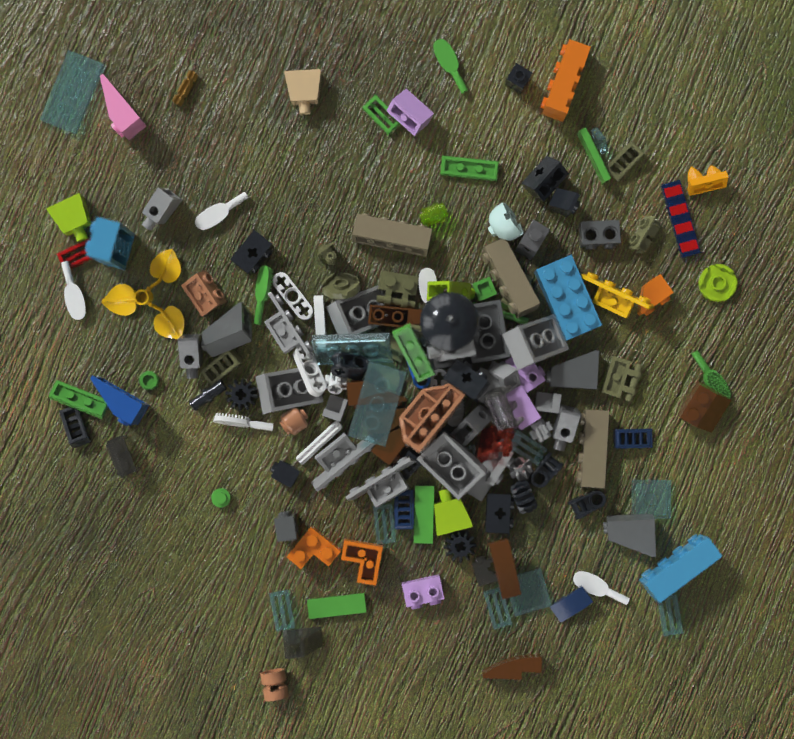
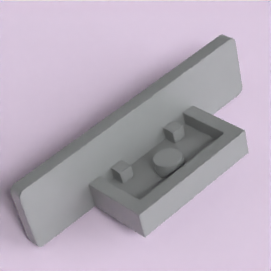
M269 292L268 295L279 312L264 321L281 350L286 354L298 345H301L306 355L312 359L314 356L311 352L314 349L308 341L304 342L301 336L304 334L299 326L293 325V316L288 310L284 311L281 306L284 302L278 294L275 296L272 292Z
M508 427L504 428L482 463L487 468L486 474L467 491L468 494L482 501L490 487L494 486L495 483L497 485L500 483L504 476L502 471L505 467L509 468L514 460L512 457L514 453L512 452L522 438L519 434Z
M343 433L318 453L315 459L325 471L311 482L315 490L319 491L326 488L331 480L342 475L344 470L350 465L355 464L364 453L371 451L377 443L372 435L369 434L355 446L347 435Z
M407 456L401 458L393 468L391 466L381 471L382 474L380 476H373L365 481L366 484L362 487L357 486L351 489L346 499L353 501L368 493L375 508L380 507L409 489L401 471L414 464L416 460Z

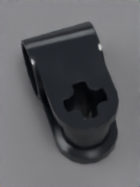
M337 351L331 356L333 362L331 373L336 377L359 381L364 377L370 363L362 355Z
M548 452L542 458L538 466L533 470V473H531L529 482L532 486L538 488L546 486L564 466L562 462L559 463L551 456V452ZM538 473L543 476L541 484H536L534 481V477Z
M592 490L569 500L567 503L571 505L575 513L574 518L577 520L602 508L606 503V496L599 490ZM593 495H601L602 499L599 504L592 503Z

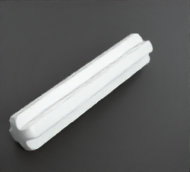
M334 421L296 457V460L301 465L306 463L343 426L338 421Z

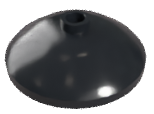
M445 292L432 297L425 304L420 316V327L423 336L432 346L444 351H455L467 346L474 339L479 327V316L474 304L468 298L458 293ZM452 316L454 321L448 322L447 317Z

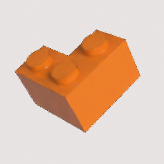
M312 525L287 555V558L302 569L314 554L329 567L342 549Z
M350 539L344 540L341 560L360 563L357 583L376 586L383 545Z

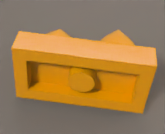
M711 165L707 175L703 176L699 170L691 167L688 172L687 191L689 196L726 188L729 178L727 171L722 172Z

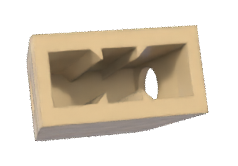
M321 69L284 71L291 104L299 105L300 115H310V104L319 103L322 79Z

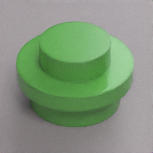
M219 488L212 493L211 500L216 507L222 508L230 503L231 495L226 489Z

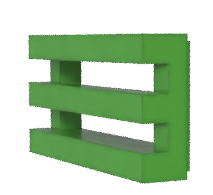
M375 94L362 109L389 136L400 123L392 117L396 121L393 124L373 104L376 101L387 112L388 106ZM369 106L390 126L389 129L368 108Z

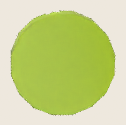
M722 264L710 265L704 269L698 281L701 294L713 302L725 301L732 297L738 284L733 270Z

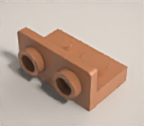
M206 270L196 273L181 285L202 317L209 314L219 305L227 302L223 292L218 289L213 277Z

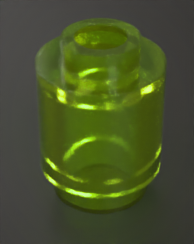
M443 202L421 209V214H419L421 223L423 225L426 224L427 227L444 221L448 217V212Z

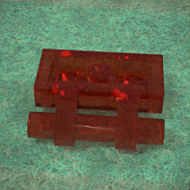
M507 424L505 429H501L499 425L482 429L477 454L478 460L484 462L496 459L499 452H502L503 457H509L513 448L511 441L515 434L514 426Z

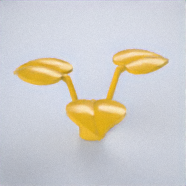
M168 249L159 253L152 260L150 274L158 278V280L146 287V290L140 289L135 292L131 286L119 284L113 287L101 302L108 310L122 316L134 313L137 308L136 303L153 307L161 312L154 318L156 332L163 337L178 340L183 335L185 329V319L180 309L175 306H168L163 310L152 303L154 297L151 289L162 280L166 283H172L181 274V264L175 251Z

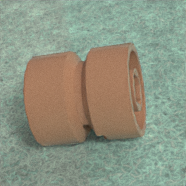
M284 668L271 669L260 673L261 684L265 686L263 689L264 701H277L289 697L288 685L284 684L287 680ZM279 685V687L271 688V686Z

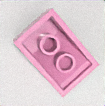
M101 74L100 79L109 118L113 122L111 126L121 138L125 136L130 140L143 130L146 125L104 74Z

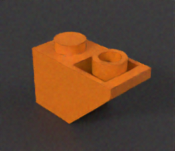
M659 274L641 287L640 295L650 299V303L655 306L658 303L663 305L671 299L670 295L674 292L663 276ZM638 304L637 314L639 316L642 314L647 316L655 311L654 307L653 309H647Z

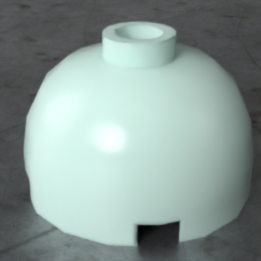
M504 202L497 205L489 215L490 227L488 229L493 237L498 236L500 239L511 241L523 235L524 230L521 224L517 223L515 219L517 217Z

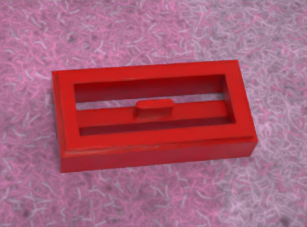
M91 238L56 253L60 263L72 261L86 254L87 252L84 249L65 259L62 257L86 246L87 241L91 240ZM85 256L70 263V268L77 267L92 258Z

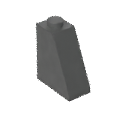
M242 302L235 305L202 332V349L205 352L207 351L211 357L251 342V312Z
M595 350L551 367L550 371L546 372V383H549V387L597 389L599 351Z
M653 514L606 516L607 522H603V532L607 534L609 541L651 557H656L655 519Z

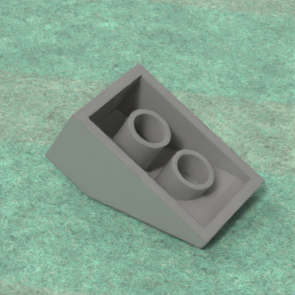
M378 286L361 291L351 298L337 300L326 307L341 342L380 327L379 325L368 324L370 305L384 306L383 303L376 302L377 295L384 296L385 291L378 290Z
M554 314L523 324L502 334L517 370L569 350Z
M309 366L305 367V370L308 373H314L313 368ZM298 368L265 373L255 377L263 414L323 402L322 395L315 397L309 394Z
M443 432L417 458L458 500L486 474L487 470L473 454L446 432Z

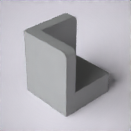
M501 361L489 369V374L499 379L503 393L508 394L521 385L518 370L513 366Z
M537 392L535 400L536 410L559 414L562 394Z
M330 395L322 416L341 422L348 400Z

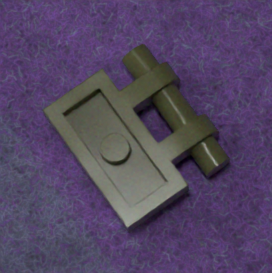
M381 270L378 290L385 291L384 296L377 295L376 302L383 303L384 306L395 305L400 306V308L414 309L415 301L408 300V295L416 296L419 277ZM391 293L402 294L401 299L391 297Z
M612 356L601 393L620 398L623 391L627 393L625 400L632 402L634 395L638 391L636 389L638 381L642 378L643 373L641 371L643 365L636 363L634 370L629 369L631 361ZM627 375L632 376L629 387L624 385Z

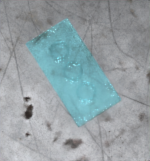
M68 50L40 120L76 135L105 65Z
M389 333L312 335L311 341L318 365H333L331 356L337 351L362 355L369 360V363H393Z
M369 361L348 436L386 446L406 377V371Z

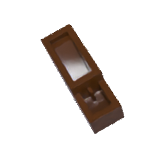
M508 538L488 543L502 599L522 595Z
M526 654L501 660L482 670V677L522 680V672L542 673V656L540 654Z

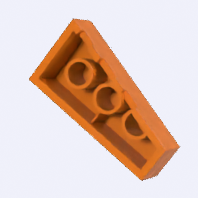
M569 39L567 45L563 44L559 54L563 56L561 62L557 61L553 71L556 73L555 79H550L547 90L550 91L548 98L544 97L540 108H543L542 115L561 122L564 121L574 96V90L577 87L580 74L588 57L590 46Z

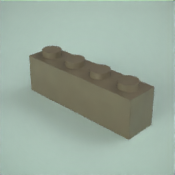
M363 213L356 216L352 242L427 257L432 229L425 225L416 226L406 221L396 222L386 217L376 218L370 214Z
M500 239L484 246L482 259L486 265H489L493 280L498 282L502 297H506L511 314H515L518 319L537 310L540 302L507 240Z
M586 409L581 413L580 425H583L582 432H579L578 442L582 445L581 452H578L577 462L580 463V471H577L576 482H579L581 487L605 488L609 411Z

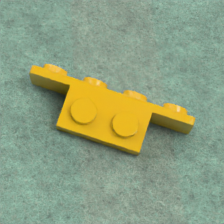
M591 272L581 274L582 279L599 286L592 303L624 318L629 317L635 303L647 309H653L654 307L650 303V299L641 295L638 298L632 295L633 291L627 288H622V290L616 288L614 282L609 280L603 282L598 279V275Z

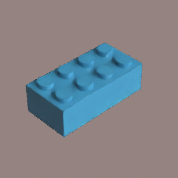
M97 217L96 221H93L90 231L92 236L91 240H88L86 243V255L103 265L126 270L135 233L119 222Z
M572 254L534 271L552 315L554 314L565 341L602 326Z
M701 534L693 535L687 540L689 543L683 547L675 548L672 551L673 555L669 558H662L657 562V567L653 570L648 569L641 574L642 578L639 581L654 600L661 603L722 557L709 537Z

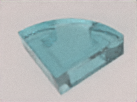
M597 127L592 129L591 133L600 153L608 152L605 136Z

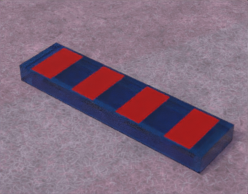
M680 180L662 184L660 187L681 258L701 253Z

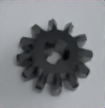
M242 378L241 385L236 379L234 380L235 387L231 384L228 385L232 392H225L226 395H231V398H228L226 401L228 403L234 401L231 408H235L238 405V411H242L243 404L246 410H249L250 406L248 403L256 404L251 399L252 397L258 398L257 394H252V392L257 390V387L250 389L253 384L252 381H249L245 386L246 379ZM241 389L247 394L246 397H243V400L237 396Z
M526 480L516 482L511 486L510 490L521 514L530 513L537 509V502Z
M461 530L457 531L458 536L451 532L450 534L453 539L445 538V541L450 544L444 545V549H451L446 552V555L450 556L453 554L452 561H455L457 556H459L460 563L463 562L462 556H465L466 560L469 561L468 552L475 555V552L470 548L477 547L476 543H470L474 540V537L471 536L466 539L469 534L468 531H465L463 536H461ZM461 541L464 542L463 545L465 546V548L457 551V546H455V544H460Z

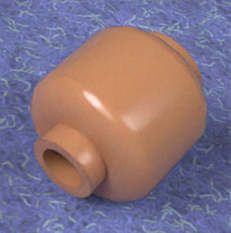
M290 408L280 416L281 421L279 424L287 435H297L307 427L306 419L309 417L303 409Z

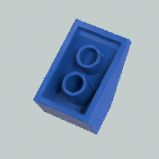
M91 376L90 379L112 413L118 417L117 421L125 426L138 425L149 404L102 377Z

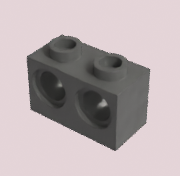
M619 220L580 222V247H585V250H595L597 246H604V249L616 248V245L621 243ZM605 231H611L614 235L613 239H607ZM586 232H592L595 235V239L592 241L588 240L585 236Z
M291 511L278 513V516L274 518L277 542L297 539L299 537L296 513L292 514Z

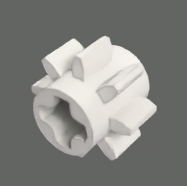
M331 372L330 375H325L326 388H328L330 393L339 394L342 392V389H347V378L336 377Z

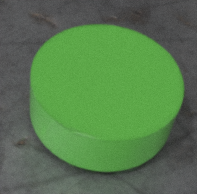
M146 371L141 374L139 383L145 390H154L159 385V377L155 372Z

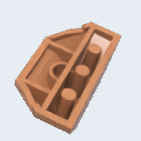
M451 383L422 389L399 417L403 442L418 453L422 452L432 443L452 418L466 394Z

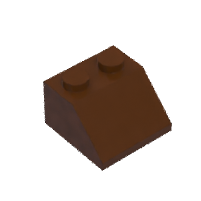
M697 381L678 414L681 419L693 426L712 433L732 399Z

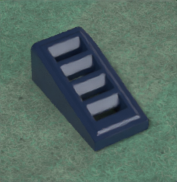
M613 429L615 449L653 448L652 429ZM621 433H624L625 444H621ZM628 433H632V444H629ZM636 433H639V444H636ZM643 433H647V444H643Z
M406 490L394 498L395 529H414L413 490ZM398 496H410V499L398 500ZM410 503V507H398V504ZM398 511H410V515H398ZM398 519H410V523H398Z

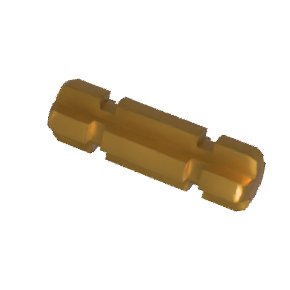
M188 71L186 79L182 81L177 90L178 94H175L172 99L174 104L182 106L185 101L184 98L188 96L193 87V82L198 78L196 72Z

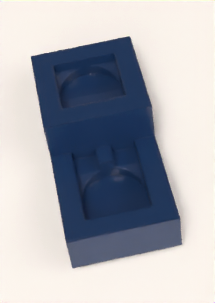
M581 585L549 607L558 620L563 622L589 606L593 601Z

